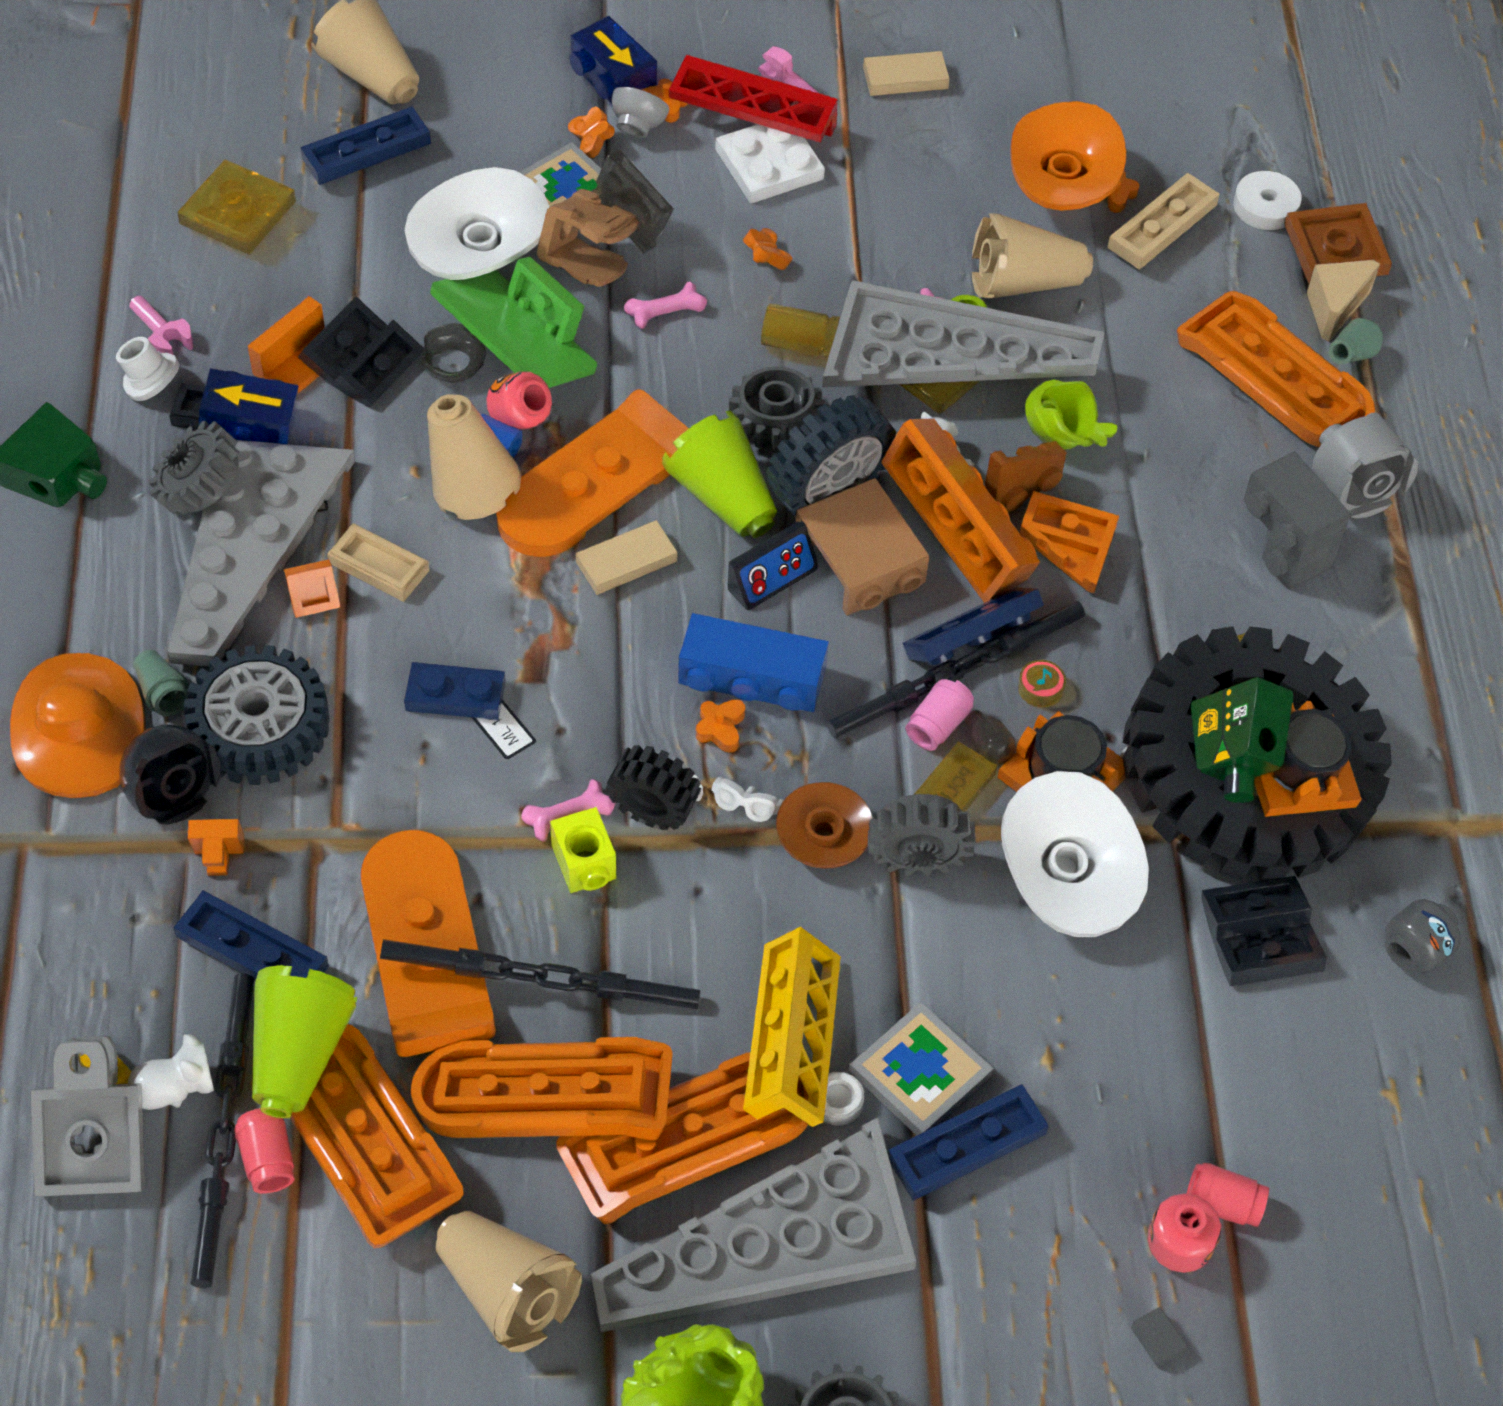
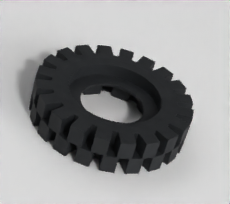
M1234 626L1212 629L1205 643L1197 634L1179 643L1173 655L1167 652L1154 666L1130 710L1132 712L1125 723L1122 743L1129 746L1122 760L1126 778H1139L1131 794L1141 812L1144 813L1158 808L1160 813L1152 827L1168 843L1181 833L1186 835L1191 840L1185 848L1183 855L1200 865H1205L1212 852L1222 856L1221 874L1243 879L1252 865L1257 868L1259 881L1286 877L1291 868L1294 870L1297 878L1315 873L1320 870L1326 860L1332 864L1349 849L1376 813V808L1385 797L1390 778L1385 777L1384 774L1392 765L1390 743L1378 742L1387 729L1379 709L1360 711L1370 694L1356 677L1338 685L1334 680L1344 665L1324 651L1313 665L1306 662L1304 659L1310 643L1287 634L1280 648L1276 649L1273 648L1272 629L1251 626L1247 629L1241 642H1239ZM1256 677L1293 691L1295 711L1300 709L1306 701H1311L1315 709L1334 715L1347 730L1352 747L1349 762L1362 800L1356 808L1265 817L1258 796H1254L1252 801L1245 803L1227 801L1224 798V781L1203 774L1197 768L1191 702Z

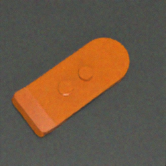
M1229 291L1184 322L1177 329L1178 343L1181 347L1199 354L1299 438L1313 446H1321L1319 438L1329 426L1333 424L1344 425L1354 419L1375 413V405L1371 394L1358 380L1348 372H1341L1277 321L1278 317L1256 298L1237 291Z
M637 389L633 391L616 410L521 476L518 493L515 495L513 490L505 499L507 506L496 512L497 528L501 538L512 549L528 556L547 557L567 551L584 539L586 532L652 484H659L670 476L662 465V457L665 452L670 458L678 450L673 442L689 428L644 390Z
M405 830L384 837L365 856L361 868V883L396 1054L399 1057H409L433 1052L455 1042L489 1040L493 1038L496 1034V1027L485 978L455 975L453 970L380 959L383 939L459 951V947L478 950L459 862L451 846L442 838L421 830Z
M347 1024L304 1110L292 1112L290 1119L353 1216L367 1243L375 1249L386 1246L455 1206L462 1199L464 1191L449 1161L431 1134L426 1132L376 1058L375 1052L366 1038L357 1028Z
M601 1037L596 1042L493 1044L489 1040L460 1041L441 1047L420 1064L412 1080L411 1096L422 1123L434 1133L445 1137L627 1135L646 1140H657L663 1131L667 1119L673 1052L671 1047L665 1043L638 1037Z
M750 1052L722 1062L718 1069L669 1088L666 1124L657 1140H646L627 1135L560 1136L556 1141V1148L590 1212L606 1225L613 1223L637 1206L787 1144L801 1135L808 1124L785 1108L758 1120L743 1110ZM798 1075L796 1094L808 1101V1094Z

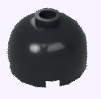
M160 725L148 728L136 736L125 749L119 766L120 786L131 806L147 819H155L159 824L169 825L188 819L201 810L208 802L203 796L211 784L217 787L220 779L221 762L215 748L195 732L182 726Z

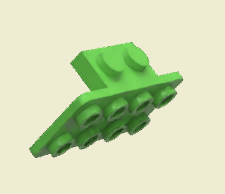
M531 257L517 260L511 282L497 270L473 278L460 280L444 279L432 283L430 294L514 373L520 371L532 372L539 375L549 388L595 373L597 362L573 341L585 306Z

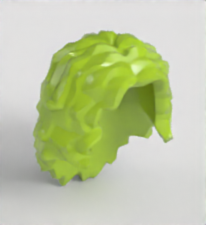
M694 1324L683 1332L665 1337L659 1336L655 1342L656 1349L644 1359L634 1361V1375L624 1380V1389L621 1394V1406H764L761 1393L764 1390V1380L756 1358V1351L750 1343L737 1340L729 1328L714 1324L704 1326Z

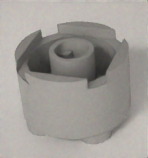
M1376 412L1354 419L1344 425L1333 424L1326 428L1319 438L1321 446L1317 450L1312 462V471L1351 513L1350 517L1353 518L1370 517L1387 509L1393 504L1390 497L1399 488L1405 493L1414 482L1418 471V461L1412 455V452L1381 415Z

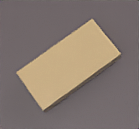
M942 51L864 58L863 69L870 96L948 89L949 75Z
M657 520L576 553V563L596 595L677 562V551Z
M354 523L327 553L331 565L402 602L409 597L430 571L429 561Z

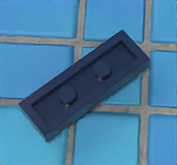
M413 106L304 145L300 149L302 160L317 183L321 185L431 144L430 131Z
M1016 587L903 642V646L909 660L924 661L928 665L940 664L951 659L954 656L953 650L964 644L970 647L988 641L993 637L991 631L1003 625L1005 628H1010L1027 622L1031 618L1029 613L1044 606L1037 588Z
M202 890L173 927L176 937L243 974L253 976L255 980L258 971L271 966H292L290 976L307 978L309 969L324 973L329 967L327 956Z
M1023 1084L889 1149L888 1157L890 1164L914 1201L1046 1135L1049 1125Z

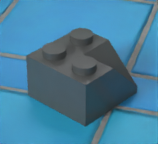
M1295 451L1252 472L1243 501L1246 503L1251 515L1259 518L1267 527L1262 559L1268 571L1273 576L1278 577L1290 590L1331 569L1351 513Z

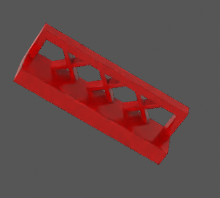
M690 55L685 56L669 88V98L820 143L824 135L832 137L837 126V98Z

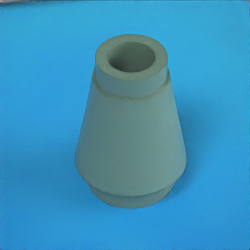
M1364 318L1350 321L1330 344V358L1335 363L1344 365L1376 356L1381 349L1383 341L1380 327L1375 322Z
M146 650L141 652L135 658L133 666L136 670L147 707L161 716H173L184 710L185 699H188L187 690L190 685L188 680L160 656L157 651Z

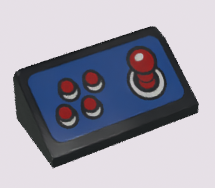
M802 520L797 521L729 561L728 591L746 610L753 609L818 569L817 558L806 524Z

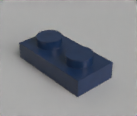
M412 662L404 699L405 711L499 720L506 682L505 671Z

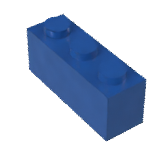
M692 613L679 655L678 684L689 686L697 691L704 692L710 690L733 695L744 701L757 700L776 704L791 711L804 710L815 712L826 670L829 641Z

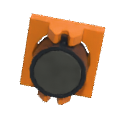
M1306 701L1296 711L1292 703L1283 765L1279 770L1255 777V786L1265 817L1356 808L1362 800L1349 762L1352 747L1347 730L1334 715L1315 709L1311 701ZM1274 778L1279 779L1285 786L1294 789L1295 792L1284 788Z
M1059 711L1049 720L1039 715L1033 729L1029 726L1025 729L1017 744L1016 753L999 769L997 777L1017 792L1022 786L1032 780L1029 772L1031 761V770L1034 778L1056 771L1081 772L1101 781L1112 792L1126 779L1122 757L1107 747L1103 732L1094 723L1082 717L1063 715Z

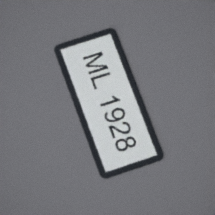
M503 699L499 720L471 717L505 759H510L536 743L534 736Z

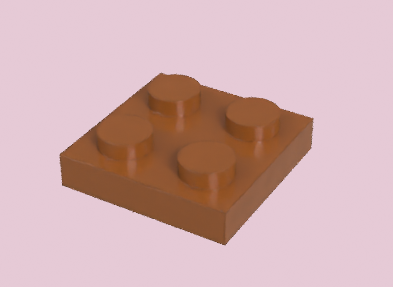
M1366 203L1287 213L1284 225L1308 284H1310L1315 265L1374 260L1380 263L1376 276L1389 274L1392 262Z

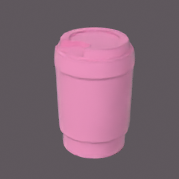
M947 679L939 680L910 717V721L905 727L909 738L919 747L928 751H934L940 744L945 742L964 718L970 714L974 702L971 691L958 680L956 682Z

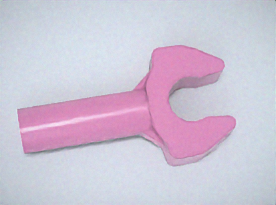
M773 46L762 55L766 60L765 63L758 67L762 77L817 92L792 70V55L786 50Z
M136 296L131 300L129 307L153 332L148 337V340L157 351L173 355L172 346L169 344L171 340H179L188 350L193 349L190 325L185 319L167 322L143 296Z

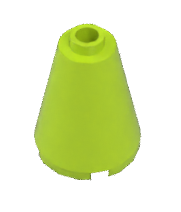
M731 410L725 411L728 418L719 420L716 414H713L694 424L673 442L678 450L671 458L665 452L662 457V465L673 478L739 536L746 537L751 535L752 538H758L774 526L773 518L777 513L776 506L740 419Z
M280 965L266 967L258 971L254 986L252 1099L261 1105L260 1111L262 1113L285 1119L290 1118L292 1112L304 1110L356 1009L358 997H354L356 990L351 985L337 977L309 969L307 978L290 976L292 966Z

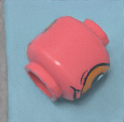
M520 371L505 375L494 381L488 390L486 398L487 410L490 417L508 426L520 430L531 429L542 424L549 416L552 407V396L547 383L539 375Z
M1184 1193L1169 1197L1160 1203L1149 1225L1147 1241L1151 1254L1159 1264L1171 1271L1186 1273L1200 1269L1209 1262L1220 1241L1221 1223L1218 1213L1209 1202L1196 1195Z

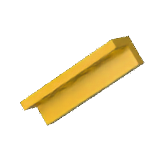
M801 926L764 944L743 1110L758 1120L785 1108L811 1127H814L824 1122L841 956ZM812 957L822 964L821 981L811 962ZM808 992L817 1010L816 1021L807 1003ZM803 1033L813 1052L812 1063L802 1044ZM798 1075L808 1094V1101L796 1094Z

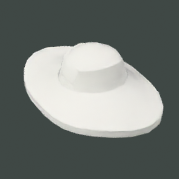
M492 167L477 169L455 176L430 190L417 201L409 212L404 230L409 252L421 268L437 277L460 280L487 274L513 262L539 243L549 204L545 194L534 181L515 170Z
M1056 771L1036 777L1022 786L1007 804L1001 826L1005 858L1022 897L1031 910L1044 923L1057 932L1070 936L1097 937L1120 928L1135 915L1148 888L1149 866L1146 851L1132 816L1120 798L1104 783L1081 772Z

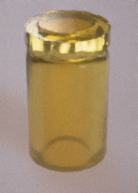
M769 303L762 327L761 345L815 356L824 354V357L828 358L840 316L832 315L829 318L825 313Z

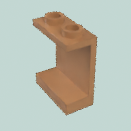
M876 478L796 511V522L802 520L806 524L812 546H817L844 586L842 609L846 616L860 610L873 609L883 600L900 593L907 594L913 592L926 583L929 554Z

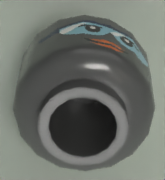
M1426 899L1413 901L1392 918L1385 929L1386 951L1392 961L1406 971L1431 972L1450 957L1460 945L1458 919L1454 912L1446 905L1437 904Z

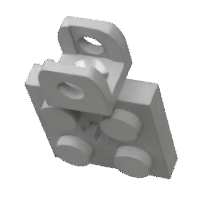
M109 1036L72 1037L67 1042L59 1044L56 1048L53 1059L54 1087H37L31 1090L34 1197L142 1192L145 1189L142 1084H116L118 1083L117 1052L115 1044ZM81 1053L89 1057L91 1061L90 1068L82 1064L80 1060ZM85 1125L92 1126L94 1133L101 1134L102 1143L95 1146L94 1153L92 1154L85 1153L84 1145L76 1144L74 1139L75 1135L81 1134L84 1131Z

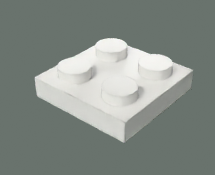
M757 124L716 138L715 150L750 204L824 180L825 168L803 137Z

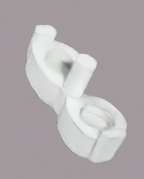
M718 777L712 786V791L715 793V800L719 807L727 811H734L739 805L744 806L746 815L751 820L757 822L766 821L772 815H776L784 801L782 799L778 800L775 796L757 793V789L754 786H750L744 791L740 785L729 779H722V777Z

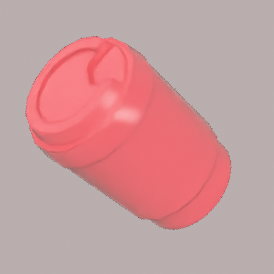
M260 1108L241 1115L235 1125V1138L239 1146L247 1178L251 1181L253 1191L267 1194L287 1188L294 1182L295 1178L293 1174L294 1163L284 1119L266 1115L260 1111Z
M1203 1163L1196 1164L1186 1194L1199 1196L1209 1202L1218 1213L1220 1219L1240 1225L1248 1224L1258 1227L1266 1208L1269 1187L1257 1183V1180L1223 1169L1214 1164Z

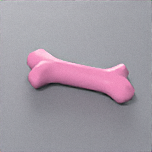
M687 282L683 290L677 294L650 301L629 299L624 305V310L626 314L635 318V326L644 329L648 321L656 316L685 309L701 312L707 306V299L696 292L695 284Z
M591 779L587 790L581 796L551 807L542 808L527 805L521 817L525 824L534 827L535 838L544 842L551 831L550 821L597 807L599 814L608 816L613 812L615 803H612L609 796L603 793L601 782Z

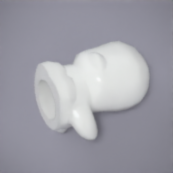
M192 1034L183 1035L182 1047L172 1058L144 1062L136 1066L131 1072L128 1084H142V1109L154 1110L168 1105L180 1108L188 1093L198 1091L202 1094L214 1091L204 1043H201L197 1037Z

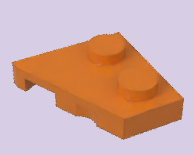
M1033 491L1021 524L1020 535L1027 538L1037 551L1086 591L1095 593L1117 528L1119 515Z

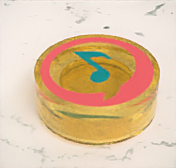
M1031 661L1020 672L1018 692L1022 699L1030 705L1049 707L1059 702L1062 698L1066 685V676L1063 670L1051 661Z

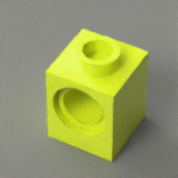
M597 807L550 821L551 846L570 894L583 889L587 891L597 890L605 886L609 881L617 879L616 853ZM583 851L594 853L592 856L589 857H580L576 855L577 853Z

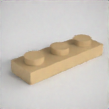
M1187 173L1109 237L1107 248L1140 270L1216 207L1220 194Z

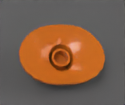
M1072 101L1058 102L1038 108L1022 117L1014 128L1010 145L1012 172L1022 192L1031 201L1044 208L1064 211L1082 209L1099 203L1114 192L1124 173L1126 145L1121 127L1110 113L1094 104Z
M90 653L61 654L46 659L33 668L22 681L16 693L10 718L12 754L19 771L35 788L54 796L66 798L94 797L117 788L120 785L119 766L123 753L132 740L146 730L145 708L139 688L126 669L114 661Z

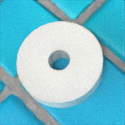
M1257 171L1246 175L1240 180L1236 188L1233 206L1238 217L1246 224L1262 230H1278L1285 228L1284 223L1288 212L1299 211L1302 196L1298 186L1285 175L1272 171Z

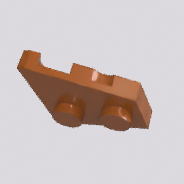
M1056 441L1042 443L1036 447L1031 445L1019 447L1016 451L1018 456L1007 457L1001 450L991 453L985 488L994 500L1002 503L1006 510L1011 512L1018 509L1030 498L1033 491L1047 492L1057 486L1063 476L1067 452Z

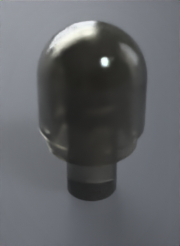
M974 710L967 715L965 722L971 729L970 739L972 746L985 761L1000 765L1013 757L1016 751L1015 738L1000 720L994 717H985L979 710Z

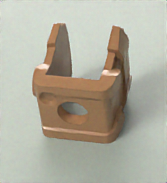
M580 189L561 203H556L547 209L537 248V256L541 261L549 265L564 268L572 277L585 285L590 284L600 287L621 277L627 270L628 263L624 261V256L606 249L600 250L577 238L579 229L582 235L596 244L600 242L613 244L633 234L638 227L639 221L635 219V214L617 205L611 208L601 204L602 200L599 199L598 194L586 189Z

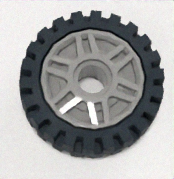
M850 395L845 400L840 397L833 400L831 407L824 404L817 408V415L815 417L811 414L807 415L802 419L804 425L801 428L795 426L789 432L790 440L781 441L777 447L780 452L773 454L770 460L772 466L767 468V475L769 476L767 483L780 502L796 517L798 509L874 478L878 480L880 475L877 472L886 470L881 462L897 432L869 399L867 400L860 395L858 398L855 395Z
M255 645L245 646L244 656L239 657L236 649H232L226 652L227 662L223 663L218 657L209 661L210 672L201 668L196 674L197 684L191 682L188 687V699H185L184 716L186 727L215 748L221 762L220 777L222 778L228 773L231 782L240 784L243 776H247L250 785H260L261 775H267L269 783L280 781L279 771L284 770L288 777H291L298 773V762L307 767L313 761V752L319 754L324 746L323 738L328 736L330 722L326 693L315 668L310 669L308 661L301 656L295 660L293 652L284 648L278 656L275 646L264 645L262 654L257 653ZM256 713H263L258 716H252Z

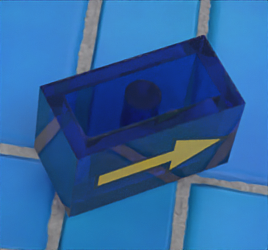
M610 16L570 35L571 54L569 55L571 67L577 75L583 76L594 86L602 99H607L612 104L613 91L619 87L642 90L647 87L657 86V60Z
M210 368L199 409V425L203 421H206L209 425L217 422L236 440L289 444L296 414L299 385L285 383L276 379L269 380L243 375L235 371Z

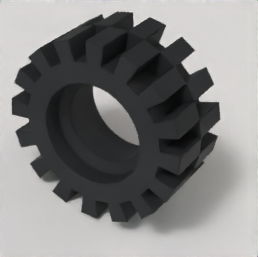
M634 745L632 749L628 747L623 752L607 781L606 792L611 793L609 798L612 803H620L618 806L620 811L623 813L631 812L633 820L638 822L641 818L645 820L646 826L652 828L655 824H658L660 830H668L669 826L675 830L680 825L683 826L701 792L699 778H693L695 772L691 768L683 769L682 765L684 762L679 758H676L674 761L669 759V753L661 750L660 754L655 753L654 747L646 746L644 750L640 745Z

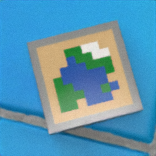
M573 142L519 172L532 179L545 194L549 207L563 202L580 189H586L598 194L599 199L602 200L601 204L609 207L623 199V188Z
M922 1002L909 1011L850 1063L849 1072L916 1136L939 1125L990 1079L994 1070L989 1063Z

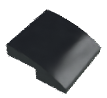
M355 296L301 351L298 358L336 389L370 408L421 355L425 348L394 319L387 325Z
M1296 876L1202 890L1201 899L1208 927L1230 987L1325 971L1327 956L1310 924L1312 908Z

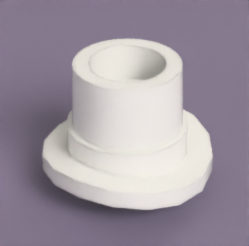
M136 337L127 341L116 354L117 362L126 373L123 377V388L127 395L135 401H144L158 394L171 382L180 366L175 355L157 351L146 337Z

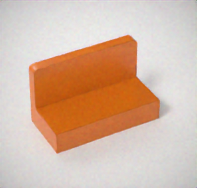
M308 296L247 346L253 375L287 399L294 398L319 377L298 356L325 328L322 304Z

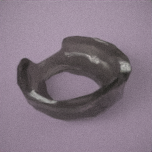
M449 323L439 325L428 331L424 336L425 349L421 364L432 377L450 383L464 381L472 378L483 366L487 354L486 347L463 324ZM448 350L462 351L470 359L465 369L453 373L434 367L432 360L434 355Z

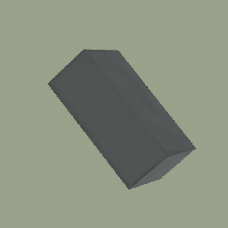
M1161 1307L1133 1321L1132 1331L1157 1368L1164 1366L1185 1353L1187 1345Z

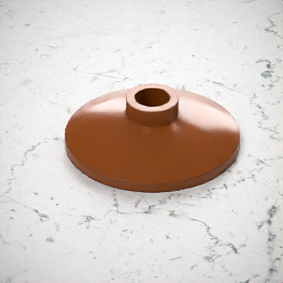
M816 782L794 790L785 798L777 813L776 830L783 848L797 861L816 868H837L853 862L865 852L868 847L869 820L873 819L866 802L853 790L836 783ZM819 830H827L832 835L821 836L818 835L816 832Z

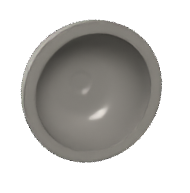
M619 87L613 91L612 107L615 115L619 118L616 127L627 135L638 138L647 137L649 129L658 127L669 113V106L662 99L646 91L630 87Z

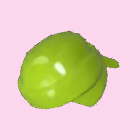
M1055 379L1045 381L1038 385L1026 399L1025 410L1029 427L1032 433L1044 443L1056 441L1064 450L1072 449L1077 445L1089 447L1093 443L1105 447L1107 445V438L1113 437L1117 432L1116 424L1097 422L1098 410L1095 396L1090 387L1083 381L1063 382Z

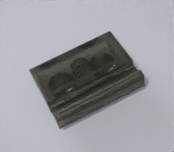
M619 149L607 156L596 180L598 185L591 192L599 195V199L602 200L601 204L611 208L617 205L636 215L635 219L639 221V224L629 238L645 253L656 246L655 240L662 234L674 208Z

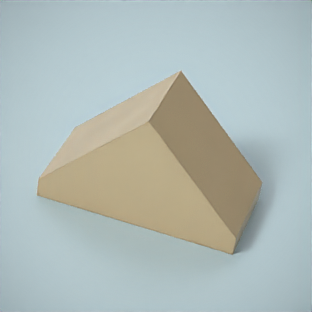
M1374 260L1315 265L1307 296L1322 339L1329 342L1371 293L1380 263Z

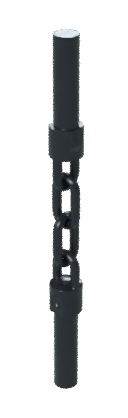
M1075 601L1026 626H1016L997 635L996 638L982 644L978 650L959 658L957 661L950 660L928 670L922 677L912 682L906 679L886 689L885 694L827 721L828 730L834 738H837L892 710L898 712L918 702L919 696L932 690L937 681L934 676L935 674L952 667L953 676L947 678V680L959 681L965 674L984 664L995 663L1006 657L1009 658L1029 648L1030 643L1085 617L1084 608L1079 601ZM998 644L1001 653L991 657V650L989 648ZM979 657L978 661L964 667V663ZM924 683V687L918 690L915 689V687Z
M383 939L380 959L453 970L455 975L494 980L510 978L536 982L544 988L563 991H575L577 989L596 992L598 998L618 1001L628 998L698 1009L700 990L630 979L626 978L627 974L601 970L600 974L580 972L574 967L543 963L536 965L511 961L502 955L460 947L459 951ZM485 961L501 963L498 967L500 973L485 971ZM513 968L532 971L534 973L532 975L520 972H513ZM548 971L571 974L568 978L569 984L546 980ZM583 980L595 981L597 985L583 983Z
M237 974L234 977L225 1042L220 1045L215 1091L223 1099L221 1119L214 1121L210 1125L207 1135L205 1158L214 1168L212 1178H205L200 1184L201 1196L198 1201L201 1212L190 1282L192 1286L198 1288H209L212 1286L221 1217L224 1212V1206L228 1203L226 1197L229 1193L230 1184L226 1180L220 1179L222 1167L232 1162L235 1153V1124L229 1120L231 1100L238 1098L243 1091L249 1047L246 1045V1037L255 980L253 976L248 974ZM224 1075L237 1076L234 1091L230 1084L226 1085L225 1090H223ZM218 1128L219 1133L222 1135L226 1134L227 1128L229 1130L227 1153L224 1159L222 1152H217L215 1158L213 1156L216 1130Z

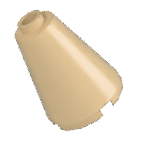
M341 0L325 13L314 30L315 35L318 37L317 43L311 41V47L319 57L389 104H405L416 95L419 76L377 0H355L351 3Z
M990 213V218L983 217L979 224L972 250V258L979 259V272H972L974 290L979 298L993 299L1079 286L1092 272L1093 256L1088 252L1084 243L1001 214Z
M456 394L441 396L430 406L427 412L433 496L441 511L446 513V510L454 512L458 519H479L499 512L507 506L505 499L513 490L516 495L520 489L521 474L518 465L467 397Z
M464 1211L449 1216L443 1221L437 1231V1254L494 1338L511 1353L525 1352L539 1345L548 1337L542 1330L553 1318L561 1324L568 1316L578 1298L582 1283V1274L575 1268L577 1264L569 1256L471 1211Z

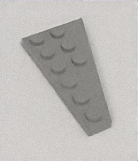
M852 280L823 374L822 387L1095 376L1105 332Z
M237 440L238 443L235 448L239 451V465L236 476L227 491L215 503L204 509L167 651L170 663L209 667V661L215 657L222 660L225 650L230 648L244 627L243 620L254 603L261 602L268 591L267 584L275 572L280 573L301 543L313 525V516L323 501L330 500L336 491V482L344 471L348 472L355 463L354 450Z
M878 1117L862 1125V1130L842 1141L837 1139L822 1147L820 1153L796 1166L791 1164L721 1202L720 1208L698 1220L694 1217L679 1225L676 1232L652 1245L646 1243L591 1273V1284L601 1332L915 1270L916 1258Z

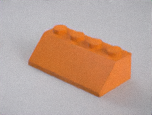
M934 418L909 419L904 422L881 463L984 603L1028 580L1040 564L1033 544L1027 538L1022 537L1011 523L1008 511L999 501H995L985 488L980 473L975 467L968 465L957 450V445L952 435L948 431L942 430Z

